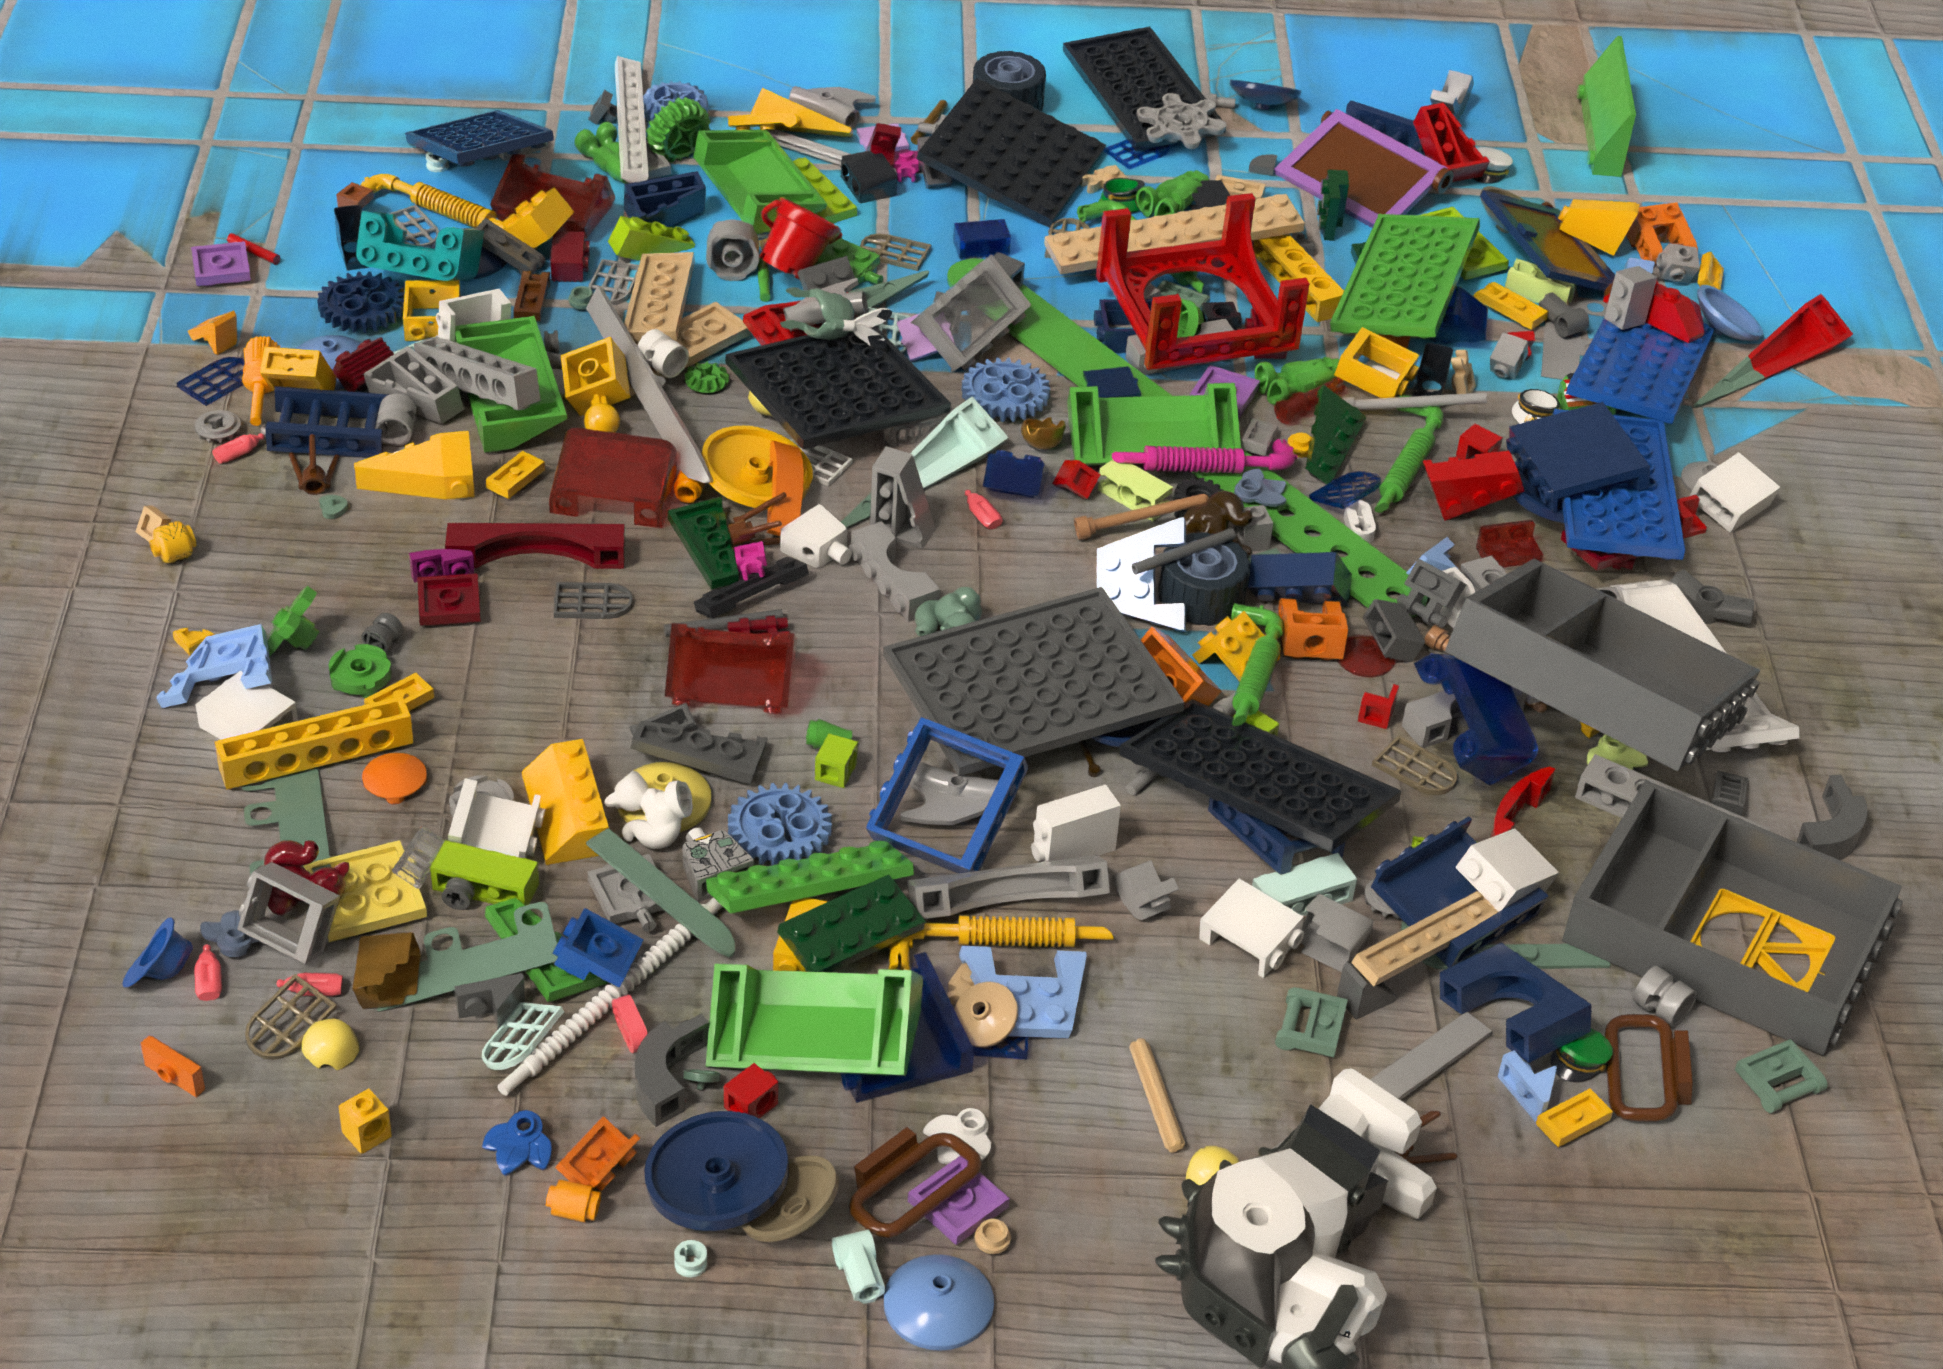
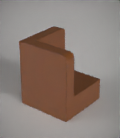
M353 182L336 194L338 207L360 205L363 208L374 199L373 189Z

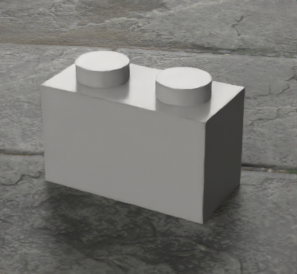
M1640 266L1616 271L1604 318L1621 330L1644 325L1657 277Z

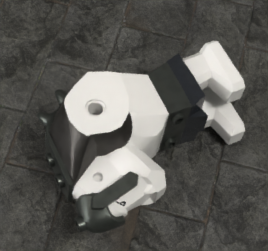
M1353 1068L1344 1069L1334 1078L1329 1097L1318 1109L1310 1104L1300 1124L1278 1147L1273 1149L1261 1147L1258 1150V1157L1246 1159L1236 1164L1222 1160L1219 1170L1202 1185H1198L1191 1179L1184 1180L1181 1187L1183 1195L1188 1201L1186 1214H1182V1218L1163 1216L1159 1218L1158 1222L1166 1234L1177 1239L1176 1244L1180 1245V1249L1177 1250L1175 1255L1163 1254L1156 1257L1155 1262L1162 1271L1175 1275L1177 1281H1181L1183 1304L1192 1319L1212 1336L1238 1351L1259 1368L1264 1367L1267 1361L1271 1359L1281 1363L1282 1369H1355L1360 1358L1354 1353L1356 1351L1354 1343L1360 1336L1369 1333L1376 1327L1387 1293L1376 1272L1335 1259V1256L1337 1254L1342 1255L1348 1249L1351 1242L1365 1232L1374 1212L1381 1209L1382 1203L1414 1219H1419L1431 1207L1437 1189L1432 1177L1395 1153H1405L1416 1142L1422 1124L1417 1111Z

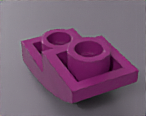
M433 549L409 553L411 576L414 582H418L417 577L474 574V560L471 551Z

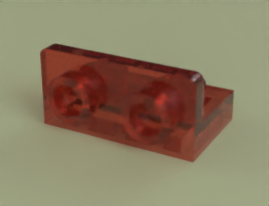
M1533 520L1480 527L1476 549L1481 558L1492 556L1500 566L1505 568L1521 566L1533 558L1541 562L1543 553L1533 537L1535 528Z

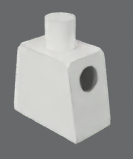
M820 504L781 528L780 551L808 565L821 568L833 559L844 565L851 558L852 551L847 548V528Z

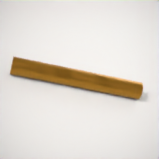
M940 100L924 120V123L934 125L948 107V103L945 100ZM917 129L911 137V142L918 144V138L924 137L927 133L918 132Z

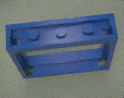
M921 717L913 732L909 731L908 744L903 754L900 753L894 762V773L890 781H886L881 788L880 801L877 808L870 811V820L866 829L875 841H886L895 849L955 873L980 871L1028 770V765L1024 756ZM930 740L1005 768L961 860L887 830Z

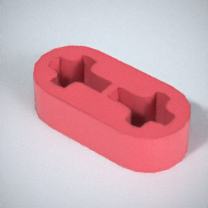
M630 995L612 999V1009L616 1023L631 1053H635L642 1040L648 1034L645 1024Z

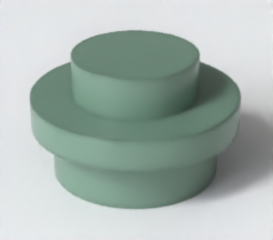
M586 286L573 288L568 297L569 304L578 310H586L593 295L592 290Z

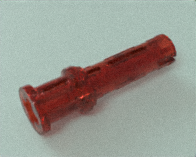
M1334 377L1332 380L1324 383L1326 387L1337 395L1345 391V384L1336 388V385L1344 382L1340 377ZM1322 385L1305 393L1296 392L1290 399L1276 402L1274 412L1277 419L1281 423L1288 424L1294 420V417L1308 414L1311 407L1318 404L1317 391Z

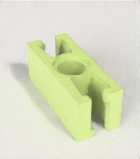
M1516 259L1514 266L1508 270L1505 287L1536 303H1539L1546 294L1553 292L1566 304H1569L1568 302H1571L1573 299L1576 284L1547 278L1536 264Z
M1112 459L1100 468L1099 474L1107 478L1099 481L1098 491L1131 510L1169 502V500L1164 499L1172 494L1173 487L1132 463H1117ZM1160 516L1151 517V518H1147V519H1149V520H1151V521L1153 522L1154 520H1156V519H1157L1158 517H1160Z

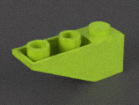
M620 216L608 240L609 245L617 256L638 261L641 260L642 254L675 253L692 249L695 246L685 229L681 227H666L659 222H645L635 216L631 218Z

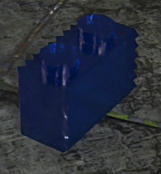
M1005 219L954 223L953 242L961 260L964 258L973 259L974 257L978 259L984 256L987 258L990 255L994 256L998 252L1008 256L1010 254L1011 234L1008 231Z

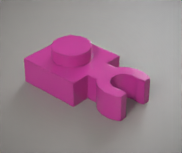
M909 149L895 151L893 168L897 170L898 182H902L903 177H910L911 182L916 181V172H918V160L916 157L918 151H911Z
M763 541L734 547L738 571H741L743 579L745 581L748 580V576L751 573H759L760 577H764L763 566H767Z

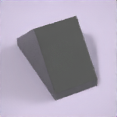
M1347 961L1343 965L1337 997L1348 999L1346 1009L1356 1020L1395 1002L1398 998L1384 981L1373 986L1352 963Z

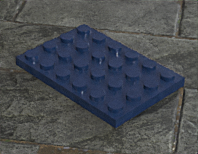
M499 110L405 132L407 143L416 146V148L424 149L425 152L438 155L442 159L450 160L451 163H457L461 167L475 164L474 160L482 158L486 161L499 158L498 154L506 152L510 155L523 152L522 148L529 146L533 149L546 146V142L554 140L551 129Z

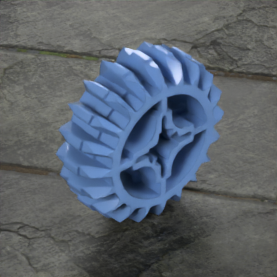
M672 81L670 83L661 82L660 85H653L652 89H647L646 94L643 95L644 117L646 122L649 123V121L654 120V113H659L661 106L666 107L669 100L675 102L677 98L683 99L685 97L697 101L708 113L707 96L704 95V90L699 89L696 85L691 86L689 82L686 84L681 83V81L678 83H673Z

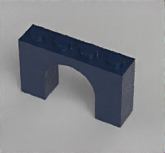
M1499 943L1440 972V999L1461 1015L1498 998H1519L1534 1004V1006L1506 1019V1047L1511 1051L1515 1050L1528 1063L1591 1032L1592 1004L1503 943Z

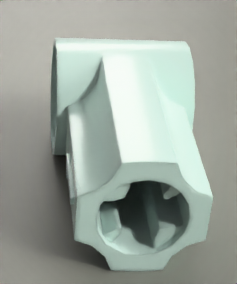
M869 1229L832 1238L836 1265L839 1270H844L854 1301H860L863 1304L875 1302L879 1296L885 1294V1285L876 1263L874 1240Z

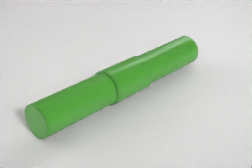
M759 258L758 283L760 299L763 302H767L771 298L768 263Z

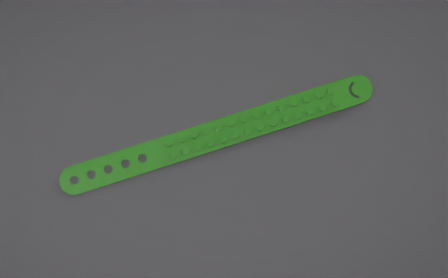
M965 259L953 264L947 273V282L950 288L984 259ZM1023 284L1019 288L1031 306L1024 311L1026 314L1024 319L1016 325L1011 323L1007 326L1010 330L1008 333L1077 386H1098V398L1172 396ZM1002 300L976 307L994 322L1009 310ZM1243 450L1245 456H1252L1247 451ZM1244 467L1241 474L1232 472H1191L1198 478H1204V481L1210 479L1214 485L1218 483L1220 489L1234 493L1236 484L1242 479V475L1252 469L1259 468L1264 475V479L1285 481L1275 472L1269 470L1268 467ZM1285 481L1286 487L1282 494L1286 498V503L1280 506H1265L1273 521L1272 535L1295 553L1332 552L1334 550L1346 552L1348 556L1340 558L1352 574L1350 595L1367 608H1369L1374 599L1397 603V599L1387 596L1386 593L1394 591L1406 596L1409 595L1412 588L1404 584L1409 576L1406 573L1407 571L1287 481ZM1243 502L1244 508L1262 505L1257 502ZM1290 510L1295 515L1286 517L1279 514V511ZM1316 530L1321 535L1312 537L1307 535L1305 531ZM1370 571L1375 574V577L1365 578L1359 572ZM1425 595L1421 601L1424 606H1426L1428 597Z

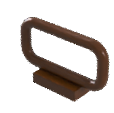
M1625 1014L1611 1019L1606 1025L1604 1036L1613 1047V1055L1606 1063L1608 1101L1611 1110L1624 1120L1656 1122L1671 1117L1676 1112L1678 1105H1691L1693 1081L1688 1030H1674L1673 1038L1671 1026L1664 1019L1656 1015ZM1653 1028L1659 1032L1664 1104L1661 1107L1634 1108L1628 1107L1623 1103L1618 1041L1620 1029Z
M906 1127L854 1166L857 1191L851 1196L849 1202L850 1214L855 1221L865 1229H869L872 1234L884 1238L896 1237L907 1231L972 1181L980 1172L982 1166L981 1157L973 1147L951 1133L933 1134L921 1143H917L916 1133ZM939 1147L952 1149L968 1163L958 1174L894 1222L882 1223L863 1208L864 1203Z

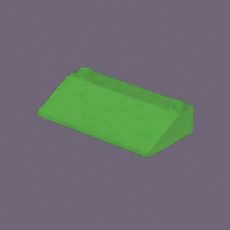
M1617 36L1587 71L1582 85L1579 84L1577 89V99L1581 100L1588 145L1587 164L1591 165L1592 175L1622 177L1636 117L1622 36Z
M698 130L694 159L740 219L745 223L753 225L757 234L771 231V228L762 220L761 211L766 205L774 200H779L781 197L813 213L826 208L827 203L767 130ZM776 208L768 213V217L772 222L775 221L777 216Z
M535 316L455 326L456 343L537 369L541 401L530 404L528 409L514 410L511 406L497 404L494 400L483 399L479 395L467 393L484 453L513 449L567 419V413Z
M1208 383L1204 395L1098 398V386L1070 387L1067 407L1074 460H1080L1087 466L1107 464L1112 460L1113 452H1144L1146 445L1155 447L1176 446L1177 448L1179 446L1183 448L1199 447V449L1200 447H1209L1210 449L1212 447L1221 449L1241 448L1235 383Z
M715 964L705 1066L746 1069L755 1063L763 1070L906 1076L921 1011L923 976L912 970L878 969V974L757 970L749 965Z

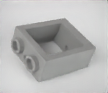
M273 862L254 870L247 882L249 890L246 900L242 903L239 910L241 918L237 930L304 964L322 955L340 896ZM273 886L310 904L301 934L264 916Z

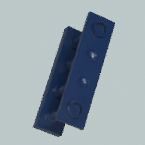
M1352 100L1347 104L1346 114L1411 147V149L1419 153L1421 151L1424 152L1413 120Z
M275 386L276 412H281L279 422L267 421L265 428L267 451L309 454V436L314 434L316 454H337L339 456L370 458L383 453L382 429H375L382 399L389 394ZM292 414H309L308 424L291 423ZM321 415L338 416L336 426L319 425ZM349 418H366L365 428L348 427Z
M1209 798L1208 811L1280 875L1291 872L1294 854L1317 848L1315 844L1302 838L1290 841L1284 836L1290 834L1289 832L1266 824L1247 813L1239 812L1236 808L1221 801ZM1345 842L1341 844L1339 847H1337L1335 850H1333L1331 853H1338L1342 858L1344 855Z

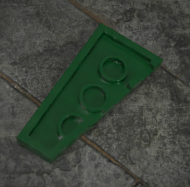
M1323 384L1317 391V398L1319 400L1314 410L1316 419L1311 429L1313 438L1309 443L1305 469L1328 485L1334 479L1366 416Z
M718 497L668 510V521L710 589L713 590L738 582L739 573L734 551L731 547L730 533L726 525L722 498Z

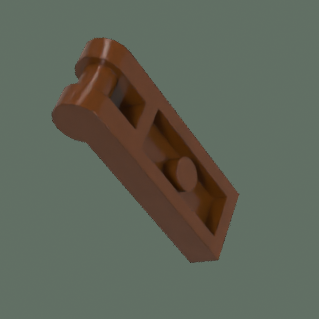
M531 271L522 272L513 310L514 318L535 316L536 321L541 322L547 291L550 287V272H541V274H532Z

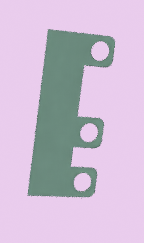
M318 767L268 779L264 784L258 786L250 784L241 786L245 791L275 788L276 801L250 804L244 808L245 823L247 825L254 826L278 822L280 841L292 840L304 845L305 841L312 840L319 847V854L313 862L330 858ZM259 807H266L271 810L270 817L264 820H254L251 818L250 813ZM264 860L255 861L250 864V875L258 867L264 865ZM331 864L312 868V871L315 872L320 868L331 867Z
M537 902L517 908L514 912L518 931L517 935L464 950L461 948L458 930L455 927H448L428 933L424 937L428 960L420 962L416 994L406 995L402 1004L377 1007L378 1012L454 991V986L499 978L555 962L558 957L552 953L557 942L548 905L545 902ZM529 909H539L543 913V918L538 924L530 926L522 922V915ZM440 934H448L453 938L451 947L444 951H437L432 947L433 939Z

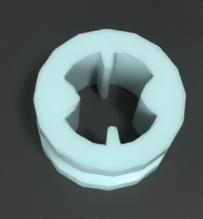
M431 152L426 153V166L429 171L437 173L446 171L449 168V161L447 159H442V157L433 155Z
M686 1240L676 1247L674 1251L675 1269L681 1276L694 1278L705 1272L707 1268V1249L701 1242ZM688 1256H696L694 1262H686Z

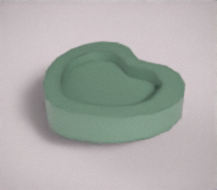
M338 495L322 496L319 499V506L322 509L323 517L327 519L340 517L347 511L348 501Z
M686 1069L684 1070L683 1078L698 1082L697 1089L704 1090L705 1082H719L721 1074L710 1070Z

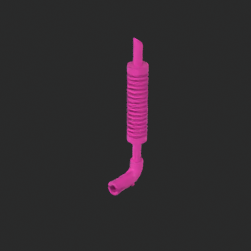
M1277 439L1272 444L1274 454L1270 453L1269 456H1245L1242 448L1221 449L1212 447L1210 449L1209 447H1200L1199 449V447L1183 448L1179 446L1177 448L1176 446L1155 447L1146 445L1144 452H1113L1112 459L1117 463L1143 464L1145 471L1166 470L1170 472L1172 470L1173 472L1199 471L1202 473L1232 472L1241 474L1244 467H1268L1269 470L1288 469L1294 464L1297 454H1294V448L1289 446L1285 439L1282 442L1280 439Z

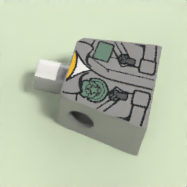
M694 828L686 835L687 842L682 846L683 868L697 902L713 897L707 892L706 879L717 877L719 873L726 871L735 873L747 871L749 867L754 866L753 858L726 831L719 830L706 835L702 828Z

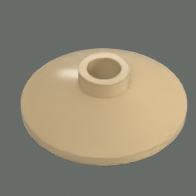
M982 982L970 987L959 998L954 1009L953 1023L957 1034L966 1043L975 1047H990L1000 1043L1012 1032L1017 1022L1018 1004L1016 998L1007 987L996 982ZM985 1006V1011L977 1015L979 1009Z

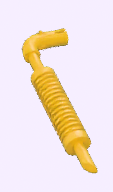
M377 174L365 177V181H362L360 184L373 189L374 194L381 189L398 190L410 195V200L413 204L472 228H476L485 218L501 228L504 227L503 221L497 219L496 212L423 182H417L413 186L400 181V178L395 175Z
M959 916L958 924L925 923L923 930L886 948H889V970H898V965L901 966V970H910L909 948L913 947V940L924 939V936L958 937V945H969V942H971V945H975L976 942H978V945H982V942H984L985 946H988L989 942H991V946H995V943H998V946H1002V943H1004V946H1008L1009 943H1011V946H1015V943L1018 946H1021L1022 943H1024V946H1028V943H1030L1033 947L1035 943H1037V947H1041L1042 943H1044V947H1048V944L1051 947H1054L1055 944H1057V947H1061V944L1064 947H1074L1075 939L1113 940L1114 937L1105 927L1075 926V918H1064V921H1062V918L1058 917L1057 921H1055V917H1051L1049 921L1048 917H1045L1044 920H1042V917H1038L1037 920H1035V917H1031V920H1029V917H1025L1024 920H1022V917H1018V920L1015 917H1011V920H1009V916H1005V920H1002V916H999L998 920H996V916H992V919H989V916H985V919L982 916H979L978 919H976V916H972V919H969V916Z

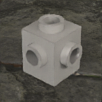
M1668 243L1663 252L1659 253L1656 264L1659 268L1660 279L1689 283L1700 269L1696 247Z

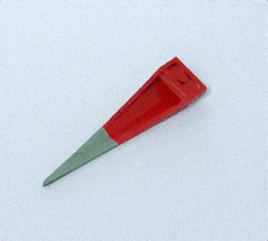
M922 271L846 293L864 291L869 310V307L874 308L927 278L929 271ZM800 301L765 305L743 315L742 322L761 346L807 335L803 330L799 329L791 332L780 325V322L786 321L783 309L794 306ZM818 323L812 327L819 329L824 323Z
M1821 293L1797 310L1694 404L1693 408L1702 406L1823 355L1848 340L1853 333Z

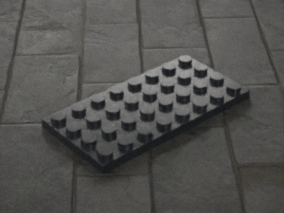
M1150 26L1063 43L1064 54L1135 151H1144L1149 148L1169 146L1170 144L1182 142L1181 140L1169 142L1166 139L1159 143L1150 142L1146 131L1154 125L1143 123L1137 117V109L1140 107H1163L1162 97L1168 93L1179 95L1181 101L1187 104H1196L1206 99ZM1215 110L1209 115L1210 118L1222 120ZM1203 134V137L1215 136L1212 134Z
M1193 699L1184 704L1183 711L1163 717L1120 746V756L1131 760L1134 764L1153 770L1160 776L1175 780L1186 788L1197 790L1213 800L1221 801L1236 808L1239 812L1254 816L1266 824L1276 826L1289 832L1294 837L1302 838L1315 844L1318 848L1330 852L1400 802L1401 790L1246 722L1240 726H1233L1232 721L1234 717Z

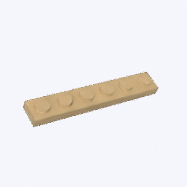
M1477 891L1356 954L1351 963L1373 986H1376L1447 948L1451 940L1498 913V911Z

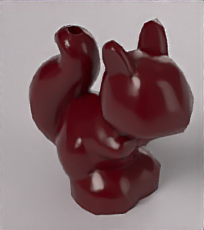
M283 840L271 846L264 857V866L273 862L339 895L338 905L346 889L344 877L350 868L348 862H342L335 867L320 868L313 873L307 871L302 865L312 863L319 854V847L312 840L305 841L304 845L292 840ZM273 886L267 906L272 913L283 916L302 900Z

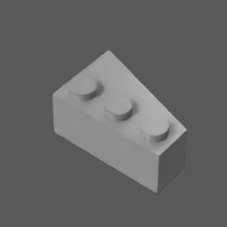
M409 346L363 374L369 393L403 394L408 396L416 405V415L442 424L464 410L458 386Z
M885 447L872 466L870 525L882 521L896 537L897 542L923 549L936 528L913 454Z

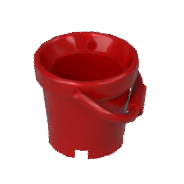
M781 197L779 200H774L761 211V218L771 228V231L759 258L785 273L795 275L794 277L799 279L797 272L801 269L815 266L826 247L842 238L841 228L786 198ZM776 208L777 216L775 221L772 222L768 217V213Z

